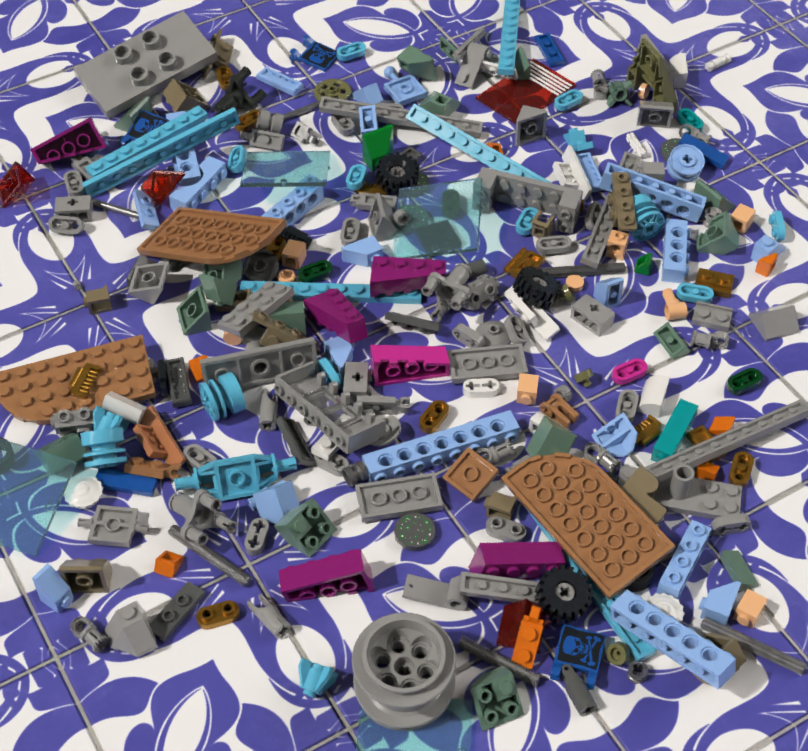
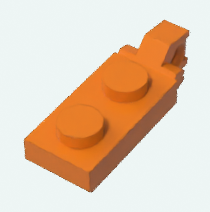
M533 605L530 615H524L511 663L514 661V664L517 663L516 665L519 664V666L522 665V667L533 669L544 627V620L539 619L542 607Z

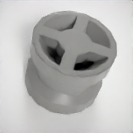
M716 207L707 208L704 213L703 225L709 228V221L721 214L722 211Z

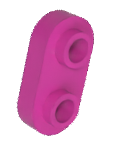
M638 358L627 361L613 368L611 378L619 385L630 383L646 375L647 363Z

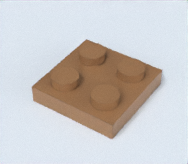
M467 447L442 478L474 503L500 471Z

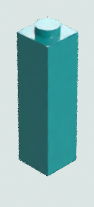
M680 398L653 447L652 461L658 462L678 452L696 418L698 405Z

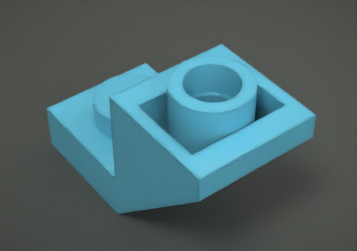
M578 128L569 129L568 133L563 134L565 141L573 147L575 152L594 148L592 141L586 142L584 129L578 131Z

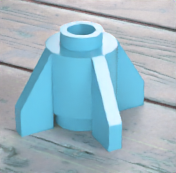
M96 406L93 411L94 430L122 427L124 432L130 424L122 416L106 411L99 406Z
M301 657L298 669L300 688L304 690L303 694L315 698L316 695L321 696L336 682L338 673L334 672V669L331 667L322 666Z

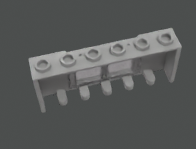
M310 361L275 376L274 393L329 437L328 439L346 454H350L385 436L386 420L383 418L375 422L376 416L373 411L366 413V417L362 415V402H355L352 407L350 405V393L345 391L341 393L340 397L336 381L329 383L328 387L324 371L317 373V377L314 376L315 362Z

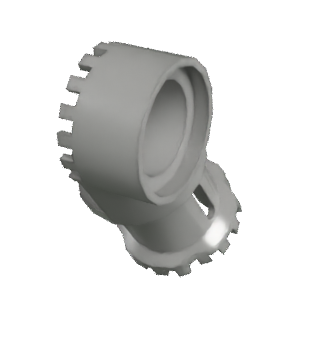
M601 69L592 71L590 75L593 80V96L598 100H604L608 97L607 81L604 79L605 74Z
M684 124L679 129L681 138L684 127H689L691 129L690 135L706 144L709 143L712 135L708 136L699 132V129L691 124Z
M693 330L690 346L698 345L706 349L711 347L720 348V350L723 348L724 350L728 347L729 335L724 331L705 334ZM721 338L724 342L717 341L716 339Z
M509 438L506 439V442L496 447L480 448L476 451L480 456L483 453H488L490 456L488 462L492 465L500 463L501 459L507 456L516 455Z
M589 442V444L585 445L584 458L598 465L601 464L608 470L609 474H614L617 471L616 468L619 469L618 467H620L622 461L615 459L600 444ZM595 450L598 455H590L587 451Z
M77 616V618L71 621L70 628L74 637L87 642L92 647L94 653L103 651V647L106 648L109 638L103 636L88 618ZM84 623L87 625L82 632L75 630L78 624Z

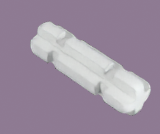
M726 53L705 63L704 68L710 72L729 63L732 56Z
M628 133L626 135L627 142L636 155L640 156V159L647 156L645 148H643L634 133Z

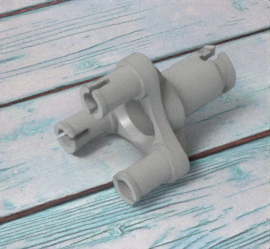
M459 263L458 266L456 265L448 277L441 276L437 272H432L428 276L427 282L421 288V292L425 296H430L435 290L437 304L434 311L430 314V318L433 321L438 317L435 322H440L444 314L448 313L451 308L460 310L464 302L468 301L471 297V290L464 286L472 274L467 264Z
M205 489L197 490L194 498L178 492V496L174 493L169 499V508L185 518L180 535L188 541L192 540L199 546H204L208 542V535L202 531L208 528H221L229 534L236 531L231 525L237 527V522L227 518L226 514L219 511L222 506L221 500L213 497Z

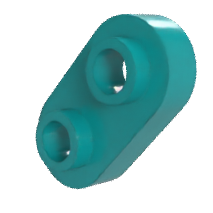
M683 108L678 111L677 120L682 125L691 124L699 129V132H702L704 122L691 109ZM685 127L689 132H691V129L689 127Z

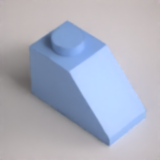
M377 83L352 93L357 102L377 104L384 101Z
M375 105L359 107L361 135L379 129Z
M373 235L341 247L343 262L364 267L372 266L373 256H383V248Z
M764 235L754 244L751 259L758 262L759 259L777 253L779 256L786 250V246Z
M623 277L609 278L595 283L593 296L598 302L608 308L620 305L624 284Z
M335 337L324 341V354L328 360L332 361L336 373L339 372L342 379H344L345 363L352 362L354 345L340 337Z
M49 563L32 578L40 601L59 614L71 605L74 600L71 588Z
M735 581L711 589L707 598L702 597L698 608L702 610L700 618L708 617L726 626L741 582Z

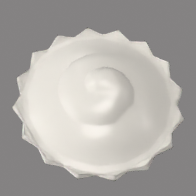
M81 475L79 478H74L68 482L64 488L63 496L70 506L78 509H87L99 501V498L102 496L103 487L96 477L92 478L90 475L86 477Z
M655 593L653 596H648L647 600H645L649 604L657 606L660 611L668 616L674 617L679 623L683 621L685 614L683 606L673 595Z

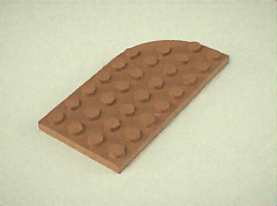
M178 207L137 248L139 254L217 266L245 258L269 246L287 226L285 219Z
M142 334L0 371V404L12 417L23 422L25 420L36 422L37 425L50 424V416H54L53 413H58L59 410L76 411L81 407L95 409L96 406L102 408L105 395L110 391L135 402L157 397ZM86 363L100 366L102 371L96 375L97 378L93 386H90L91 389L86 394L87 399L73 397L70 393L71 389L67 386L77 367L83 368Z
M554 452L552 455L545 456L537 455L523 461L501 477V481L552 538L558 542L561 548L608 600H611L675 550V545L627 494L598 465L586 458L581 459L571 456L570 453Z

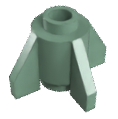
M630 80L608 83L609 96L607 105L609 107L616 101L623 100L629 106L632 105L631 101L627 98V90L634 85Z

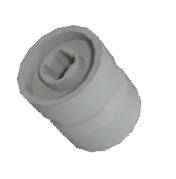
M260 109L256 129L269 130V132L280 134L284 115L276 112L271 114L268 110Z

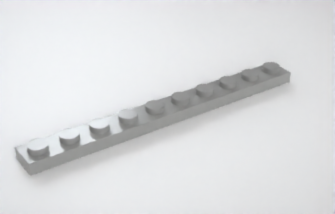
M322 96L319 112L360 119L359 107L375 104ZM375 105L378 122L421 128L405 118L410 110ZM434 114L468 135L481 138L483 122Z
M625 151L619 166L635 171L640 156ZM608 191L580 260V263L595 269L598 267L613 229L612 220L609 219L610 206L607 204L608 195H611L610 191Z
M802 399L648 465L644 469L654 475L658 482H662L672 477L674 468L677 465L686 464L694 468L808 417V403Z

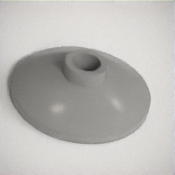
M486 321L476 328V332L485 339L486 343L483 347L509 345L511 342L505 325L502 322Z
M382 414L375 417V422L383 418L386 420L385 436L370 445L384 446L396 440L401 432V424L395 416Z

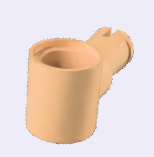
M671 288L663 290L662 296L666 302L664 306L666 319L686 318L688 314L686 303L684 301L680 302L675 297Z

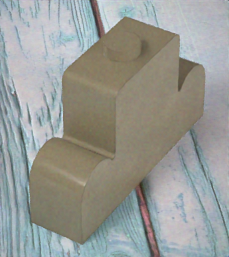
M640 466L621 489L660 529V524L664 520L667 510L653 499L657 493L659 482L654 475Z

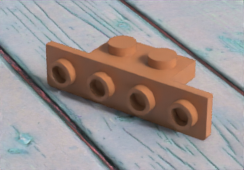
M149 406L141 420L143 425L136 424L133 428L137 440L142 444L145 453L150 458L164 459L166 464H170V466L173 463L183 465L186 461L185 456L154 406Z

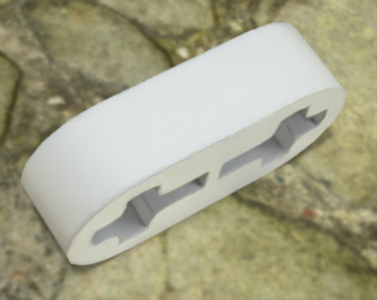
M493 378L468 379L463 383V394L467 398H491L499 393V382Z

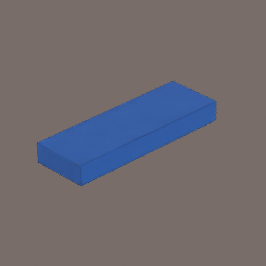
M550 33L536 35L534 40L549 67L564 66L565 59Z
M686 132L677 145L689 144L697 147L703 153L706 162L721 170L729 158L727 154Z
M108 468L99 469L96 475L103 489L153 497L158 484V478L124 473V471Z

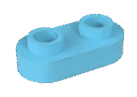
M354 42L339 47L337 49V59L347 62L361 57L366 53V45L362 42Z
M572 89L557 96L554 100L555 109L566 111L580 104L583 93Z
M242 145L234 147L230 152L227 167L232 173H240L244 169L247 150Z
M356 164L350 168L346 178L348 189L357 191L363 187L367 177L365 165Z
M527 207L522 211L515 227L518 234L523 236L531 234V221L538 212L536 208Z
M772 211L768 218L769 225H772V237L776 241H784L786 228L782 212Z
M681 283L677 287L676 295L683 301L711 303L714 291L707 286Z
M326 357L319 359V371L325 372L327 384L329 385V383L336 381L338 389L341 388L343 380L340 373H336L332 361L327 360Z

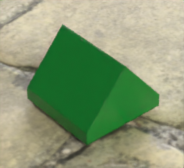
M651 252L637 259L634 268L635 273L650 275L653 266V254Z

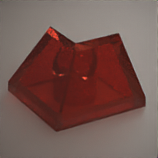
M16 161L0 180V200L3 208H6L24 194L36 180Z
M152 170L141 185V190L161 205L185 176V171Z
M528 599L504 605L496 645L514 649L521 621L524 615H530L531 608L535 604ZM541 610L539 619L544 620L543 625L545 627L546 616L544 617L541 614ZM543 627V631H542L540 643H539L538 650H537V653H538V654H540V648H541V643H542V638H543L544 627Z

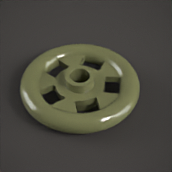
M327 79L316 85L314 97L317 101H321V95L325 94V97H338V99L348 100L351 97L352 89L343 80Z

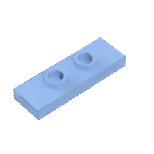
M265 67L256 74L258 80L292 96H296L304 89L303 83L268 67Z
M590 152L576 154L592 188V192L603 191L604 189L599 188L602 177Z
M134 189L132 194L141 227L155 231L160 224L151 192Z

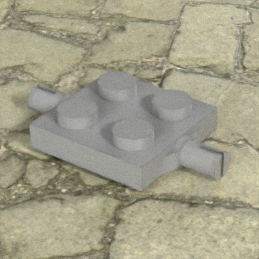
M97 505L95 514L91 519L79 518L77 522L78 527L90 528L87 540L89 544L130 548L132 538L136 532L148 533L149 524H137L138 508Z

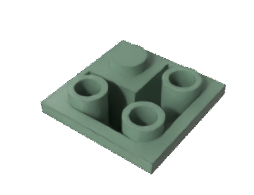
M409 45L397 56L400 68L409 74L435 82L438 80L433 58L422 53L419 48Z
M433 91L419 106L432 114L450 116L461 105V102Z
M310 498L287 512L274 525L288 544L307 557H311L337 530L314 498Z
M504 666L483 673L469 687L482 731L524 715L513 674Z

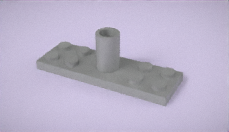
M314 337L265 347L259 344V341H251L246 345L245 351L200 360L203 381L207 385L208 380L213 379L218 386V376L232 372L241 389L275 382L276 375L310 361L315 362L314 374L319 373Z
M680 464L674 468L671 478L658 483L657 493L653 499L666 508L668 512L715 519L721 516L740 514L742 486L694 478V470L689 465ZM620 465L617 485L621 488L638 468Z

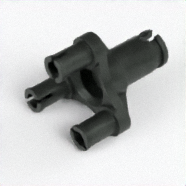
M244 66L236 75L233 74L229 78L230 85L225 89V95L210 108L211 113L217 112L213 115L214 117L233 107L255 110L258 104L267 96L262 89H259L252 97H249L244 90V87L247 85V82L244 81L251 75L248 67Z

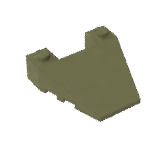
M643 38L636 50L637 56L632 59L633 64L628 67L626 81L630 80L634 84L631 87L634 91L638 90L642 83L649 84L654 90L652 101L672 102L674 115L676 114L678 100L663 58Z

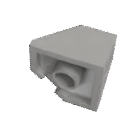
M137 601L116 610L104 629L106 636L109 638L110 648L113 650H121L130 655L140 657L158 648L146 612Z

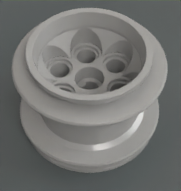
M408 612L393 613L373 621L357 638L352 652L354 691L359 704L370 719L391 730L413 731L432 724L445 712L455 689L456 652L450 636L438 623L420 614ZM400 649L403 652L395 653L394 651ZM423 655L425 658L419 659L416 656ZM379 664H385V665H387V666L384 667V668H379V667H378ZM423 675H429V676H431V677L428 678V679H423V678H422Z

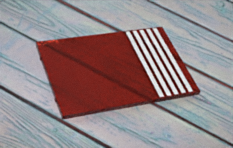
M533 58L529 61L531 65L530 79L514 80L503 78L476 96V100L516 125L523 105L544 109L553 103L557 96L576 87V83Z

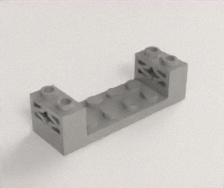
M482 167L474 183L472 210L489 214L495 201L524 208L534 207L544 213L557 215L556 231L573 234L580 216L583 191Z

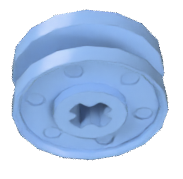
M689 144L679 145L670 153L666 165L667 171L677 181L684 183L692 182L701 174L705 158L697 147Z

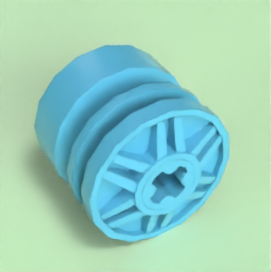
M647 194L634 195L633 203L637 229L636 231L628 232L636 241L649 240L662 230L665 218L650 196Z
M232 372L218 376V386L213 379L208 380V385L206 382L199 383L202 404L213 421L220 419L219 414L222 418L227 417L226 407L232 414L246 409L243 392Z
M122 427L80 433L82 447L92 448L91 452L83 454L84 458L93 457V461L84 462L85 468L101 469L127 462V456L117 457V453L126 452L125 448H116V443L124 441Z

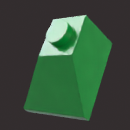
M392 124L362 135L363 161L372 172L376 171L380 158L383 159L384 155L388 157L389 153H393Z

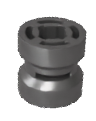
M362 461L354 463L352 467L347 466L342 469L343 478L349 487L356 485L357 481L369 479L367 468Z

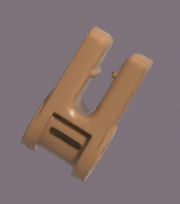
M557 393L552 394L547 402L544 401L539 405L542 413L567 429L570 426V422L576 423L579 419V413Z

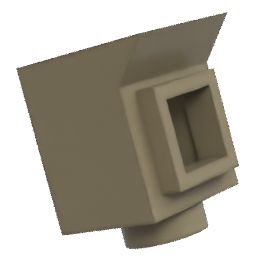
M538 210L531 221V234L538 239L550 236L554 229L555 215H551L548 221L544 223L541 222L542 211Z
M107 284L100 289L85 291L86 297H83L85 308H89L90 315L112 311Z
M492 492L491 496H487L484 502L486 517L489 518L500 516L511 520L517 507V498L515 496L510 497L498 492Z

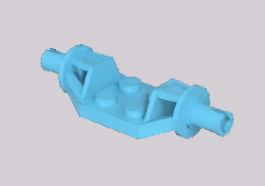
M270 453L271 455L248 454L215 460L197 469L193 467L194 473H192V476L174 478L176 491L189 488L205 489L213 497L221 501L252 496L253 493L259 492L265 487L268 488L274 481H278L279 472L296 470V459L292 457L277 460L274 453ZM273 471V474L261 479V474ZM214 483V488L200 487V484Z

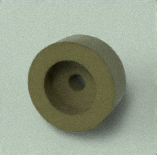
M567 283L564 284L558 300L561 302L566 299L570 303L576 297Z
M591 368L575 374L573 377L576 383L582 381L584 387L592 385L589 378L594 374Z
M618 641L608 646L606 655L612 664L622 665L629 660L630 650L625 643Z

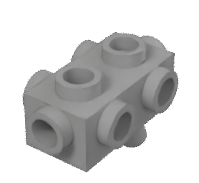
M483 274L478 276L472 283L465 284L464 286L471 290L472 295L468 301L464 302L462 307L469 310H477L484 301L490 302L494 300V295L499 293L497 289L500 286L498 280L495 277Z
M81 407L76 411L59 410L58 413H53L54 416H50L51 428H55L56 434L72 432L80 434L94 430V408Z

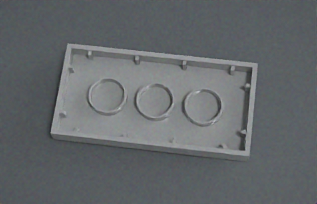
M182 11L75 67L73 70L76 78L106 118L110 119L131 108L145 97H151L166 89L173 78L180 81L218 60L216 50L187 14Z

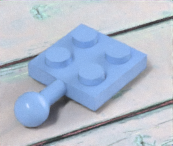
M388 66L384 69L385 77L393 80L384 83V90L395 103L403 106L427 97V91L413 75L410 74L399 78L393 66Z

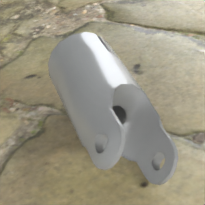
M266 388L261 393L259 428L263 429V431H273L276 428L278 395L275 394L272 400H270L267 396Z
M259 594V600L265 606L263 608L255 607L251 601H247L248 608L277 639L286 635L290 630L291 624L262 594Z

